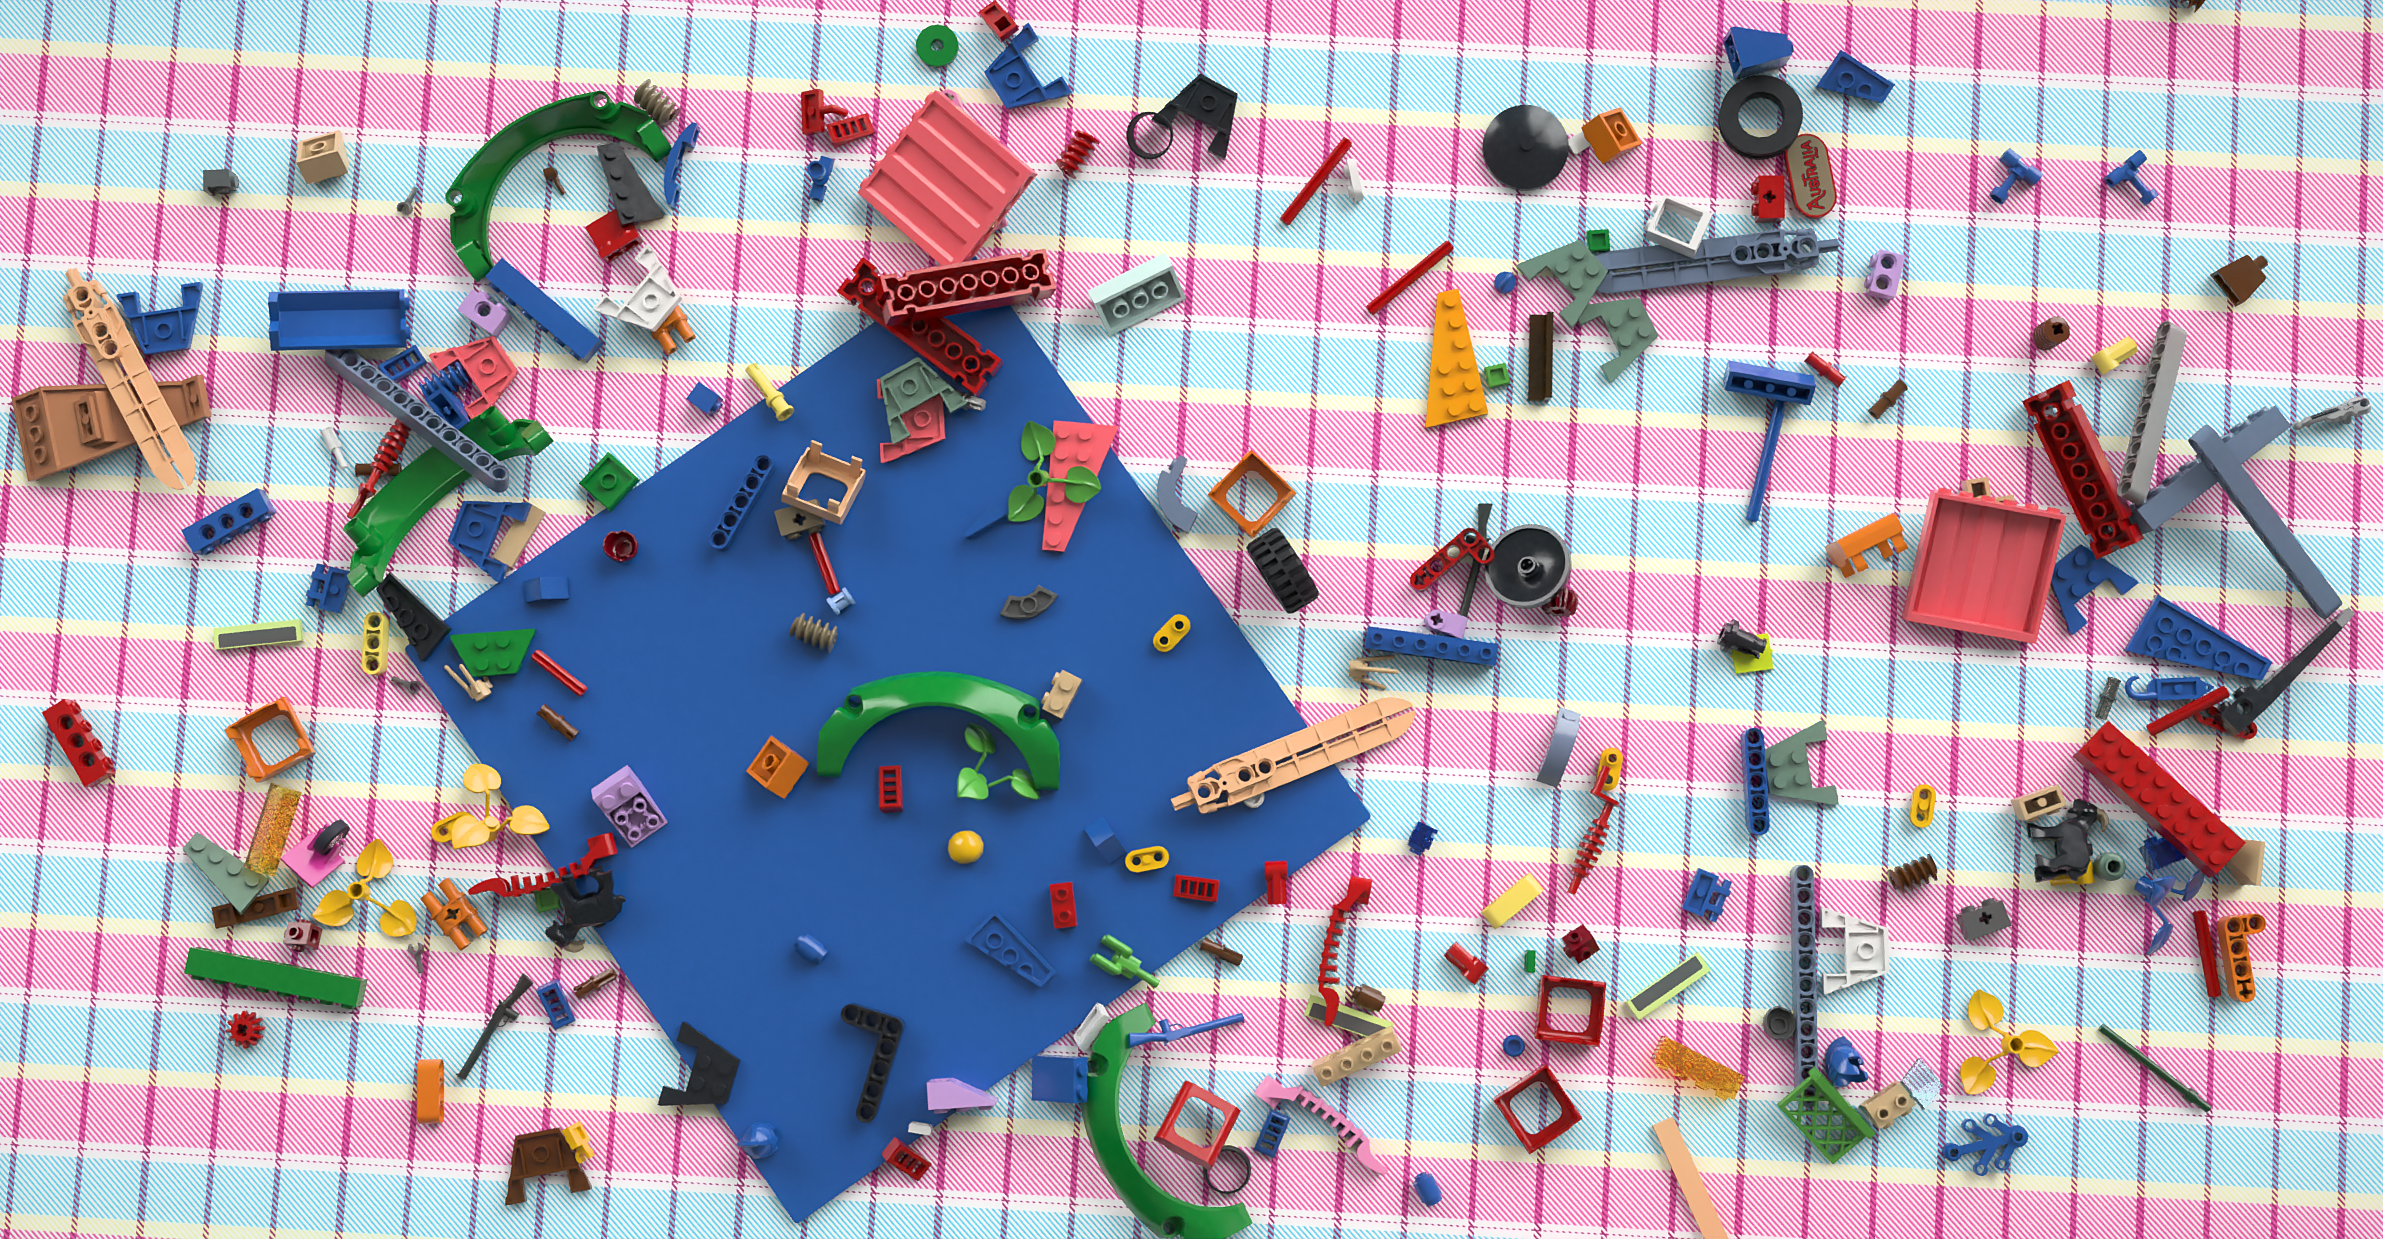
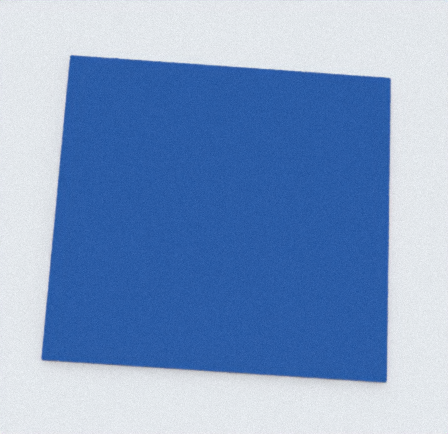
M976 256L972 258V260H978ZM1011 305L943 316L979 342L983 348L981 350L983 353L988 349L1002 359L1003 365L994 377L988 375L985 379L988 385L978 397L986 401L984 410L979 412L961 408L951 414L944 402L946 440L888 463H881L880 443H892L884 399H878L877 379L919 357L954 390H960L964 394L970 392L963 388V380L959 379L956 383L874 322L776 390L781 392L786 403L794 408V413L788 419L778 421L776 413L766 405V398L762 399L635 487L611 512L605 508L505 577L502 583L498 582L446 618L444 621L452 630L426 662H422L419 659L416 649L411 644L405 647V652L480 762L492 767L500 775L501 784L499 790L514 810L520 806H532L542 813L549 824V830L531 835V837L559 877L558 868L566 867L567 874H570V863L577 862V865L581 864L580 858H584L590 851L587 839L610 832L613 833L618 854L598 859L593 868L602 866L604 872L612 870L614 879L613 893L624 896L626 902L622 903L621 912L612 921L607 922L602 927L595 928L593 926V928L691 1071L698 1047L677 1041L683 1021L691 1024L696 1030L701 1031L709 1039L721 1045L741 1060L728 1103L714 1105L738 1141L741 1140L747 1127L753 1123L765 1122L776 1127L774 1133L779 1140L776 1143L778 1146L777 1151L769 1157L762 1159L751 1158V1160L795 1223H799L886 1162L882 1152L894 1137L906 1145H910L923 1136V1134L908 1132L911 1122L932 1124L934 1128L956 1112V1108H951L947 1113L938 1114L934 1113V1110H928V1081L931 1079L955 1078L985 1092L1029 1061L1032 1056L1039 1054L1080 1025L1097 1003L1105 1007L1142 981V979L1135 975L1131 980L1121 974L1110 975L1089 962L1092 954L1098 953L1109 961L1115 954L1114 950L1100 942L1104 935L1107 936L1109 934L1133 950L1132 956L1141 961L1139 968L1152 974L1267 892L1265 861H1287V877H1289L1367 822L1371 817L1335 764L1263 792L1264 801L1256 808L1248 807L1242 801L1232 806L1218 808L1217 811L1200 814L1195 804L1175 811L1171 799L1189 792L1187 780L1190 776L1199 771L1204 772L1216 763L1288 736L1308 726L1111 447L1097 476L1101 484V491L1089 501H1086L1065 552L1042 550L1048 484L1037 488L1038 492L1036 494L1044 499L1043 510L1037 517L1022 522L1008 520V500L1011 491L1019 485L1030 486L1027 480L1028 474L1034 470V467L1037 466L1040 457L1036 460H1029L1022 452L1021 439L1027 422L1033 421L1048 428L1052 433L1054 421L1094 424ZM975 363L973 365L968 364L969 370L976 369ZM812 440L822 444L821 453L851 464L852 456L862 459L861 468L866 470L862 487L843 523L839 525L824 519L826 526L822 527V531L818 532L839 585V593L845 587L855 601L854 605L850 604L842 609L839 615H836L827 601L829 597L833 598L839 593L834 595L828 594L808 536L811 534H809V531L801 533V537L794 540L783 538L774 512L791 506L781 501L782 493L800 457L805 453L807 447L810 448ZM760 454L768 455L776 464L775 472L737 537L726 551H719L713 548L709 543V536L753 460ZM1051 454L1044 456V461L1040 467V470H1045L1048 474ZM768 460L760 463V470L763 471L769 468L770 463ZM813 473L808 476L798 498L806 502L817 499L820 506L828 510L829 499L838 501L841 504L848 488L843 482L820 473ZM752 479L749 482V489L757 488L759 484L758 479ZM747 498L739 499V508H744L747 505ZM993 503L1007 515L1004 520L973 538L968 539L964 535V532ZM735 516L727 519L728 527L736 524ZM799 516V521H797L796 523L802 526L803 521L806 519H804L802 516ZM625 530L635 536L639 544L638 553L631 561L617 563L605 554L602 547L603 539L611 531ZM719 535L716 538L717 546L725 543L724 535ZM538 577H568L569 599L525 603L524 581ZM1038 585L1058 594L1055 602L1046 611L1035 617L1011 619L1000 615L1009 595L1016 597L1027 596L1034 592ZM805 613L806 621L810 616H813V624L820 619L821 627H824L826 623H829V630L837 626L838 636L832 651L828 653V647L825 650H821L820 643L816 647L812 646V640L806 644L804 643V637L801 640H797L795 637L796 633L794 636L789 637V631L795 618ZM1178 614L1186 616L1190 621L1189 632L1172 650L1168 652L1158 651L1153 643L1155 634L1173 616ZM1181 621L1175 624L1177 629H1182L1184 626ZM536 629V635L532 638L528 647L529 651L522 661L519 673L516 675L488 677L493 686L490 688L492 694L479 702H476L475 698L472 699L468 692L444 668L445 665L449 666L470 687L471 684L459 668V665L463 664L468 672L469 670L450 639V635ZM1162 637L1160 643L1166 645L1168 638ZM536 650H540L587 687L585 694L581 697L577 696L531 659L533 653ZM1062 670L1083 680L1064 719L1043 710L1044 704L1041 703L1045 693H1050L1054 686L1051 682L1056 672L1061 673ZM928 671H945L978 676L1010 686L1039 700L1041 704L1039 720L1046 719L1059 741V750L1061 751L1059 790H1039L1040 799L1031 800L1018 795L1011 787L1012 781H1005L989 788L988 796L984 800L958 798L957 780L960 771L963 768L974 770L982 757V753L972 750L966 742L965 730L968 723H973L986 729L996 744V751L993 754L987 753V757L977 774L980 773L985 776L986 784L1012 776V772L1015 769H1023L1030 774L1031 770L1019 748L1001 729L976 714L953 707H913L878 721L851 748L844 762L840 778L818 777L819 731L837 707L844 708V701L849 690L864 683L899 674ZM472 677L475 682L480 679L484 682L483 677ZM851 697V700L853 702H861V700L858 697ZM544 704H547L558 715H563L569 724L580 731L571 742L557 730H552L550 724L536 715ZM1030 706L1025 708V710L1028 713H1034L1036 711L1033 707ZM770 736L775 737L809 762L805 772L799 777L785 799L765 788L746 772ZM1319 744L1317 746L1299 752L1296 755L1297 757H1299L1301 755L1321 748L1322 745ZM1292 756L1279 760L1275 764L1279 765L1292 759ZM1262 763L1259 765L1261 773H1269L1270 768L1267 764ZM626 765L638 777L668 821L667 824L632 848L594 802L591 789ZM901 765L903 812L882 813L879 809V767ZM1215 771L1205 775V779L1209 777L1218 781L1220 779ZM1243 771L1238 774L1241 781H1249L1250 777L1247 772ZM884 774L885 778L896 777V774ZM885 783V786H896V783ZM1206 788L1198 789V795L1201 798L1209 797V791ZM885 792L886 796L896 795V792ZM1220 793L1218 800L1214 802L1216 804L1227 802L1228 796L1226 793ZM886 801V804L897 803V801ZM1102 816L1127 851V853L1110 865L1095 847L1084 829ZM960 831H973L983 841L982 855L977 861L972 863L960 864L955 862L948 852L949 840ZM1161 846L1168 851L1169 861L1162 868L1132 872L1125 863L1126 856L1134 850ZM1161 853L1154 855L1155 861L1162 860ZM1134 857L1132 862L1134 865H1139L1141 859ZM1176 874L1220 880L1217 902L1173 896ZM582 875L581 878L575 879L581 895L598 891L599 884L591 875ZM1186 880L1181 882L1180 893H1185ZM1073 881L1078 925L1055 929L1050 884ZM1190 881L1189 894L1194 892L1195 881ZM1199 882L1198 895H1202L1203 882ZM1208 883L1206 896L1211 897L1212 884ZM996 909L1057 972L1042 987H1039L967 943L964 939ZM801 934L804 937L807 934L811 935L824 945L823 948L828 950L818 965L814 962L811 964L795 952L797 947L794 944ZM850 1003H857L902 1018L905 1023V1029L876 1118L868 1123L858 1120L856 1109L880 1034L847 1024L842 1020L841 1010ZM848 1008L846 1013L848 1018L856 1019V1009ZM870 1014L867 1019L868 1023L871 1026H876L878 1024V1017ZM890 1021L888 1025L891 1032H898L900 1027L898 1022ZM884 1042L882 1044L884 1053L890 1054L893 1051L891 1043ZM878 1063L875 1066V1071L879 1075H884L886 1067L882 1063ZM876 1085L869 1086L868 1091L870 1095L878 1096L879 1088ZM864 1106L862 1114L868 1118L872 1116V1109L869 1106Z

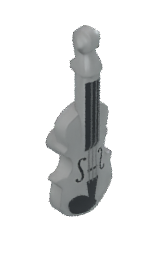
M2354 397L2340 405L2326 408L2323 412L2306 416L2300 422L2295 421L2292 427L2294 430H2300L2305 426L2311 427L2312 424L2323 420L2328 423H2337L2342 420L2343 424H2350L2352 422L2351 416L2357 418L2358 416L2368 414L2371 411V404L2366 397Z

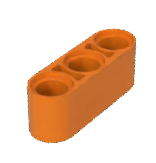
M420 1059L417 1064V1121L419 1124H440L444 1120L443 1059Z

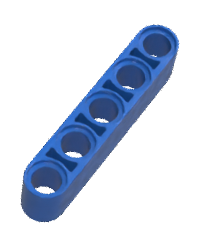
M760 454L753 460L709 536V543L713 548L719 551H726L737 537L775 472L776 464L768 455ZM768 460L770 463L769 468L763 471L760 470V463ZM752 479H758L759 484L755 489H749V482ZM747 498V505L744 508H739V499ZM735 516L736 524L728 527L727 519ZM719 535H724L725 543L717 546L716 538Z
M1749 728L1744 730L1740 737L1745 821L1747 831L1750 834L1764 835L1770 827L1764 735L1758 728ZM1750 732L1755 733L1757 736V741L1754 744H1751L1747 739ZM1751 754H1755L1758 757V763L1755 766L1749 762ZM1754 775L1760 780V784L1756 788L1750 783V779ZM1755 797L1761 801V806L1758 810L1752 807V800ZM1756 819H1759L1763 825L1762 829L1758 832L1753 828V823Z

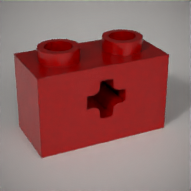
M1758 175L1751 184V195H1754L1751 215L1755 216V223H1781L1785 219L1784 175ZM1766 195L1771 200L1770 203H1767V199H1763Z
M1073 881L1050 884L1054 928L1077 926Z

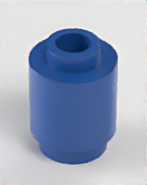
M801 934L794 944L797 947L795 952L811 964L814 962L818 965L828 951L823 948L824 945L809 934L805 937Z
M1422 1172L1414 1177L1415 1181L1412 1184L1421 1202L1425 1203L1426 1207L1433 1206L1442 1200V1192L1432 1173Z

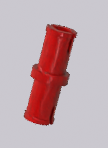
M1814 351L1804 360L1805 363L1819 372L1818 375L1820 377L1824 376L1837 388L1847 378L1832 367L1831 362L1827 363L1815 354Z

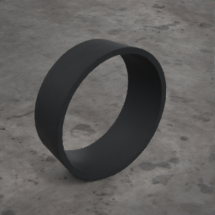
M1142 112L1136 115L1127 127V143L1130 149L1141 158H1159L1168 151L1172 144V125L1161 114ZM1147 115L1161 117L1167 123L1170 130L1169 145L1165 150L1156 154L1142 151L1134 139V128L1137 122Z
M1224 1145L1221 1152L1231 1151L1237 1153L1245 1161L1247 1176L1244 1183L1236 1190L1221 1191L1211 1184L1207 1169L1204 1167L1203 1174L1207 1184L1213 1190L1222 1194H1232L1240 1191L1248 1183L1251 1176V1163L1248 1156L1240 1148Z

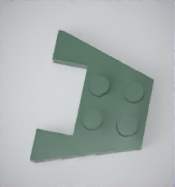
M1581 240L1517 265V269L1529 282L1547 268L1575 300L1560 311L1559 316L1571 329L1574 328L1589 301L1608 274V270Z
M1640 298L1588 304L1577 321L1582 326L1601 317L1620 355L1600 366L1608 383H1612L1659 336Z
M919 357L880 378L893 445L911 437L901 416L932 398L941 395L951 414L968 405L961 395Z
M1824 720L1818 721L1765 749L1767 786L1770 795L1839 805L1836 785L1813 788L1805 743L1828 740Z

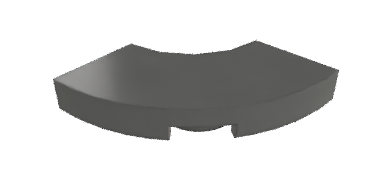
M1038 585L1034 592L1027 596L1016 597L1009 595L1000 615L1011 619L1035 617L1046 611L1055 602L1058 594Z

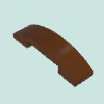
M292 887L256 897L242 915L236 911L231 903L211 907L215 928L219 929L300 909L296 888Z

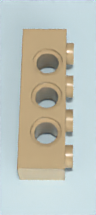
M1391 1025L1312 1061V1068L1321 1087H1324L1401 1052L1402 1046Z

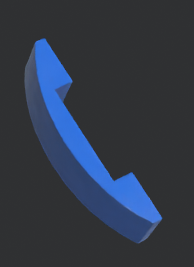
M692 122L680 134L667 159L664 173V192L667 204L673 209H676L682 190L675 183L686 146L695 148L701 128L695 122Z

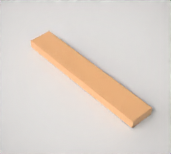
M1669 1117L1652 1125L1703 1239H1729L1674 1118Z

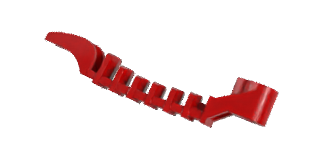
M612 832L587 839L590 851L584 858H580L581 864L577 865V862L569 864L575 879L581 878L582 875H590L589 869L594 867L598 859L618 854ZM566 867L558 868L560 877L567 874ZM554 871L546 872L547 882H544L542 874L536 875V885L533 886L531 876L522 877L524 888L521 889L519 875L510 876L512 891L510 883L505 878H491L468 889L469 895H475L486 891H493L503 898L511 896L521 897L522 894L527 895L533 894L534 891L546 890L545 888H550L552 883L563 882L560 877H555Z
M1350 876L1347 897L1337 905L1333 904V913L1329 918L1330 925L1326 930L1327 937L1324 939V951L1321 953L1320 976H1318L1317 980L1319 983L1318 991L1324 997L1327 1005L1324 1026L1331 1027L1340 1003L1338 993L1332 988H1325V984L1340 985V977L1326 976V972L1337 973L1338 965L1328 964L1329 959L1337 960L1338 953L1330 952V948L1340 947V941L1332 940L1333 935L1343 936V929L1335 928L1336 923L1346 925L1347 918L1343 917L1344 912L1350 913V909L1355 903L1369 904L1373 879Z

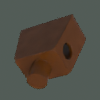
M2245 255L2210 274V276L2236 307L2244 303L2266 280V276L2261 270L2268 266V261L2262 255H2259L2254 260L2249 255Z

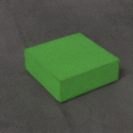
M1506 363L1484 367L1489 389L1510 385Z
M551 888L534 892L538 913L561 908L559 896Z

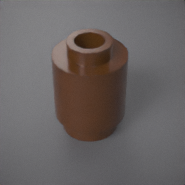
M1363 983L1360 987H1355L1351 996L1354 998V1004L1372 1012L1374 1010L1380 1012L1386 996L1382 995L1381 991Z

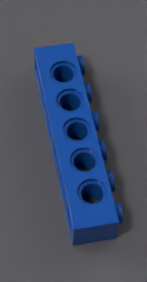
M1368 626L1364 650L1494 667L1496 666L1498 644Z

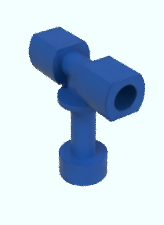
M2008 148L1999 158V161L2009 168L2007 170L2009 176L2000 187H1994L1989 194L1999 204H2004L2008 199L2009 195L2007 192L2016 180L2022 181L2023 179L2031 186H2034L2043 176V173L2034 166L2028 167L2020 161L2021 156L2011 148Z
M2138 150L2125 160V164L2122 167H2117L2103 178L2110 188H2113L2122 180L2125 183L2129 180L2142 195L2139 200L2144 206L2159 195L2154 188L2149 190L2136 175L2140 172L2137 168L2148 160L2141 150Z
M820 156L819 161L809 163L807 171L813 180L808 196L810 199L823 202L827 190L825 184L832 173L834 159Z

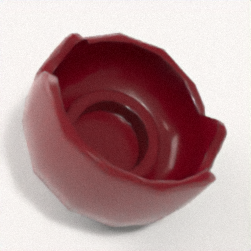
M622 530L609 532L603 539L602 547L605 554L612 561L625 563L631 561L637 555L639 544L634 535Z

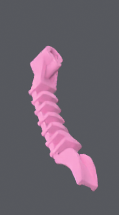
M1267 1075L1254 1091L1258 1097L1274 1109L1282 1098L1290 1099L1293 1102L1298 1098L1301 1100L1299 1104L1304 1108L1312 1101L1314 1104L1309 1110L1313 1114H1316L1321 1107L1325 1111L1321 1114L1320 1118L1326 1121L1332 1115L1334 1119L1330 1122V1125L1334 1129L1340 1122L1344 1125L1338 1132L1342 1138L1350 1130L1354 1133L1344 1143L1349 1149L1359 1138L1362 1140L1357 1145L1356 1154L1364 1165L1384 1175L1388 1172L1387 1168L1371 1154L1370 1140L1364 1135V1132L1360 1128L1355 1127L1351 1120L1348 1121L1341 1112L1338 1113L1334 1107L1324 1103L1323 1099L1315 1097L1311 1091H1306L1301 1084L1298 1087L1284 1088Z

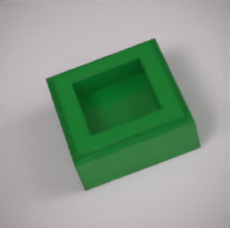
M1609 229L1587 230V248L1591 253L1610 251Z
M1526 949L1524 952L1525 972L1535 973V950Z

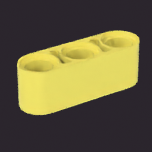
M370 612L364 618L362 669L365 673L376 676L384 674L388 667L390 627L389 618L385 614ZM379 617L381 620L380 625L375 628L373 620ZM378 638L380 644L377 649H373L372 642ZM377 660L378 668L372 671L371 663Z
M1528 873L1489 904L1481 913L1496 930L1537 897L1544 889L1532 874Z

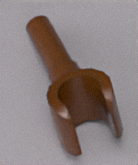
M552 167L543 169L545 179L547 181L553 179L560 194H566L560 183L557 170Z

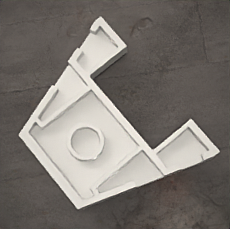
M646 244L635 257V260L649 270L650 273L622 306L607 294H604L593 309L600 314L655 332L682 301V297L653 249Z
M1820 907V927H1843L1845 973L1822 974V994H1829L1841 988L1843 989L1890 972L1889 933L1887 927Z

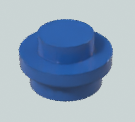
M1509 1035L1503 1041V1050L1508 1056H1520L1525 1049V1043L1518 1035Z

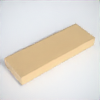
M532 504L526 522L514 520L493 557L513 568L546 512Z

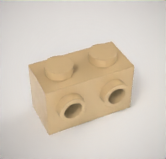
M1064 670L1061 673L1056 672L1051 682L1054 685L1051 692H1046L1041 701L1044 704L1042 709L1064 719L1083 680Z
M2059 784L2049 785L2010 800L2017 819L2026 820V823L2038 820L2039 815L2044 813L2047 815L2055 814L2060 811V807L2067 805Z
M1895 1080L1860 1105L1875 1127L1887 1129L1895 1123L1894 1119L1900 1115L1904 1117L1913 1111L1912 1107L1916 1105V1102L1903 1083Z

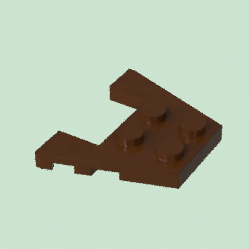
M561 1127L515 1136L511 1160L512 1167L508 1180V1193L505 1199L506 1206L527 1201L524 1178L567 1170L571 1193L592 1189L585 1171L575 1158L574 1151L566 1142Z

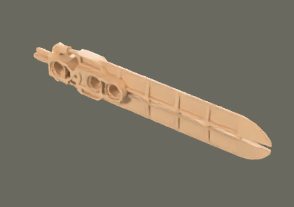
M77 268L68 269L65 275L72 288L67 290L68 294L64 295L63 301L66 304L68 313L72 315V323L89 351L152 472L165 485L173 489L182 490L184 487L172 465L174 462L187 486H190L193 483L196 470L193 452L130 336L118 309L107 297V292L97 280L83 281ZM88 294L87 299L82 301L83 297ZM102 297H103V299L107 302V304L104 306V308H103V305H104V304H103L102 300L100 299V298H102ZM77 310L85 315L81 317L82 320L77 319L75 313ZM107 330L106 335L101 337V334ZM117 348V351L111 355V351ZM119 364L123 365L127 376H125ZM130 380L135 390L137 391L142 403H139L133 389L131 388L129 384ZM143 408H146V410H147V412H148V414H149L151 420L153 421V423H154V425H155V427H156L157 430L154 431V429H153V427H152V425H151L149 419L147 418V416H146V414H145ZM158 435L161 436V438H162V440H163V442H164V444H165L167 450L169 451V453H170V455H171L170 458L168 457L166 451L164 450V448H163V446H162V444H161V442H160V440H159V438H158Z
M1381 698L1238 756L1216 763L1204 772L1199 771L1190 776L1187 780L1189 792L1172 798V806L1175 811L1195 804L1200 814L1214 812L1218 808L1235 805L1263 792L1390 742L1407 731L1414 721L1416 714L1414 710L1388 721L1386 717L1413 707L1411 702L1400 698ZM1376 721H1382L1381 724L1357 733L1356 729ZM1352 732L1351 736L1333 742L1329 745H1327L1326 743L1329 740L1342 736L1346 733ZM1322 744V747L1299 757L1296 755L1299 752ZM1292 756V759L1279 765L1275 764L1279 760ZM1262 763L1267 764L1270 768L1269 773H1261L1259 765ZM1215 771L1220 779L1219 781L1211 777L1205 779V775ZM1240 772H1247L1250 777L1249 781H1241L1238 777ZM1206 788L1209 791V797L1201 798L1198 795V789ZM1220 793H1226L1228 796L1227 802L1220 804L1214 802L1218 800Z

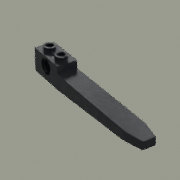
M2349 607L2342 610L2257 689L2253 685L2246 688L2241 686L2233 692L2232 696L2234 698L2229 702L2226 700L2216 708L2218 712L2213 718L2230 736L2240 734L2279 697L2343 629L2355 613ZM2238 704L2242 706L2243 714H2240L2238 712Z

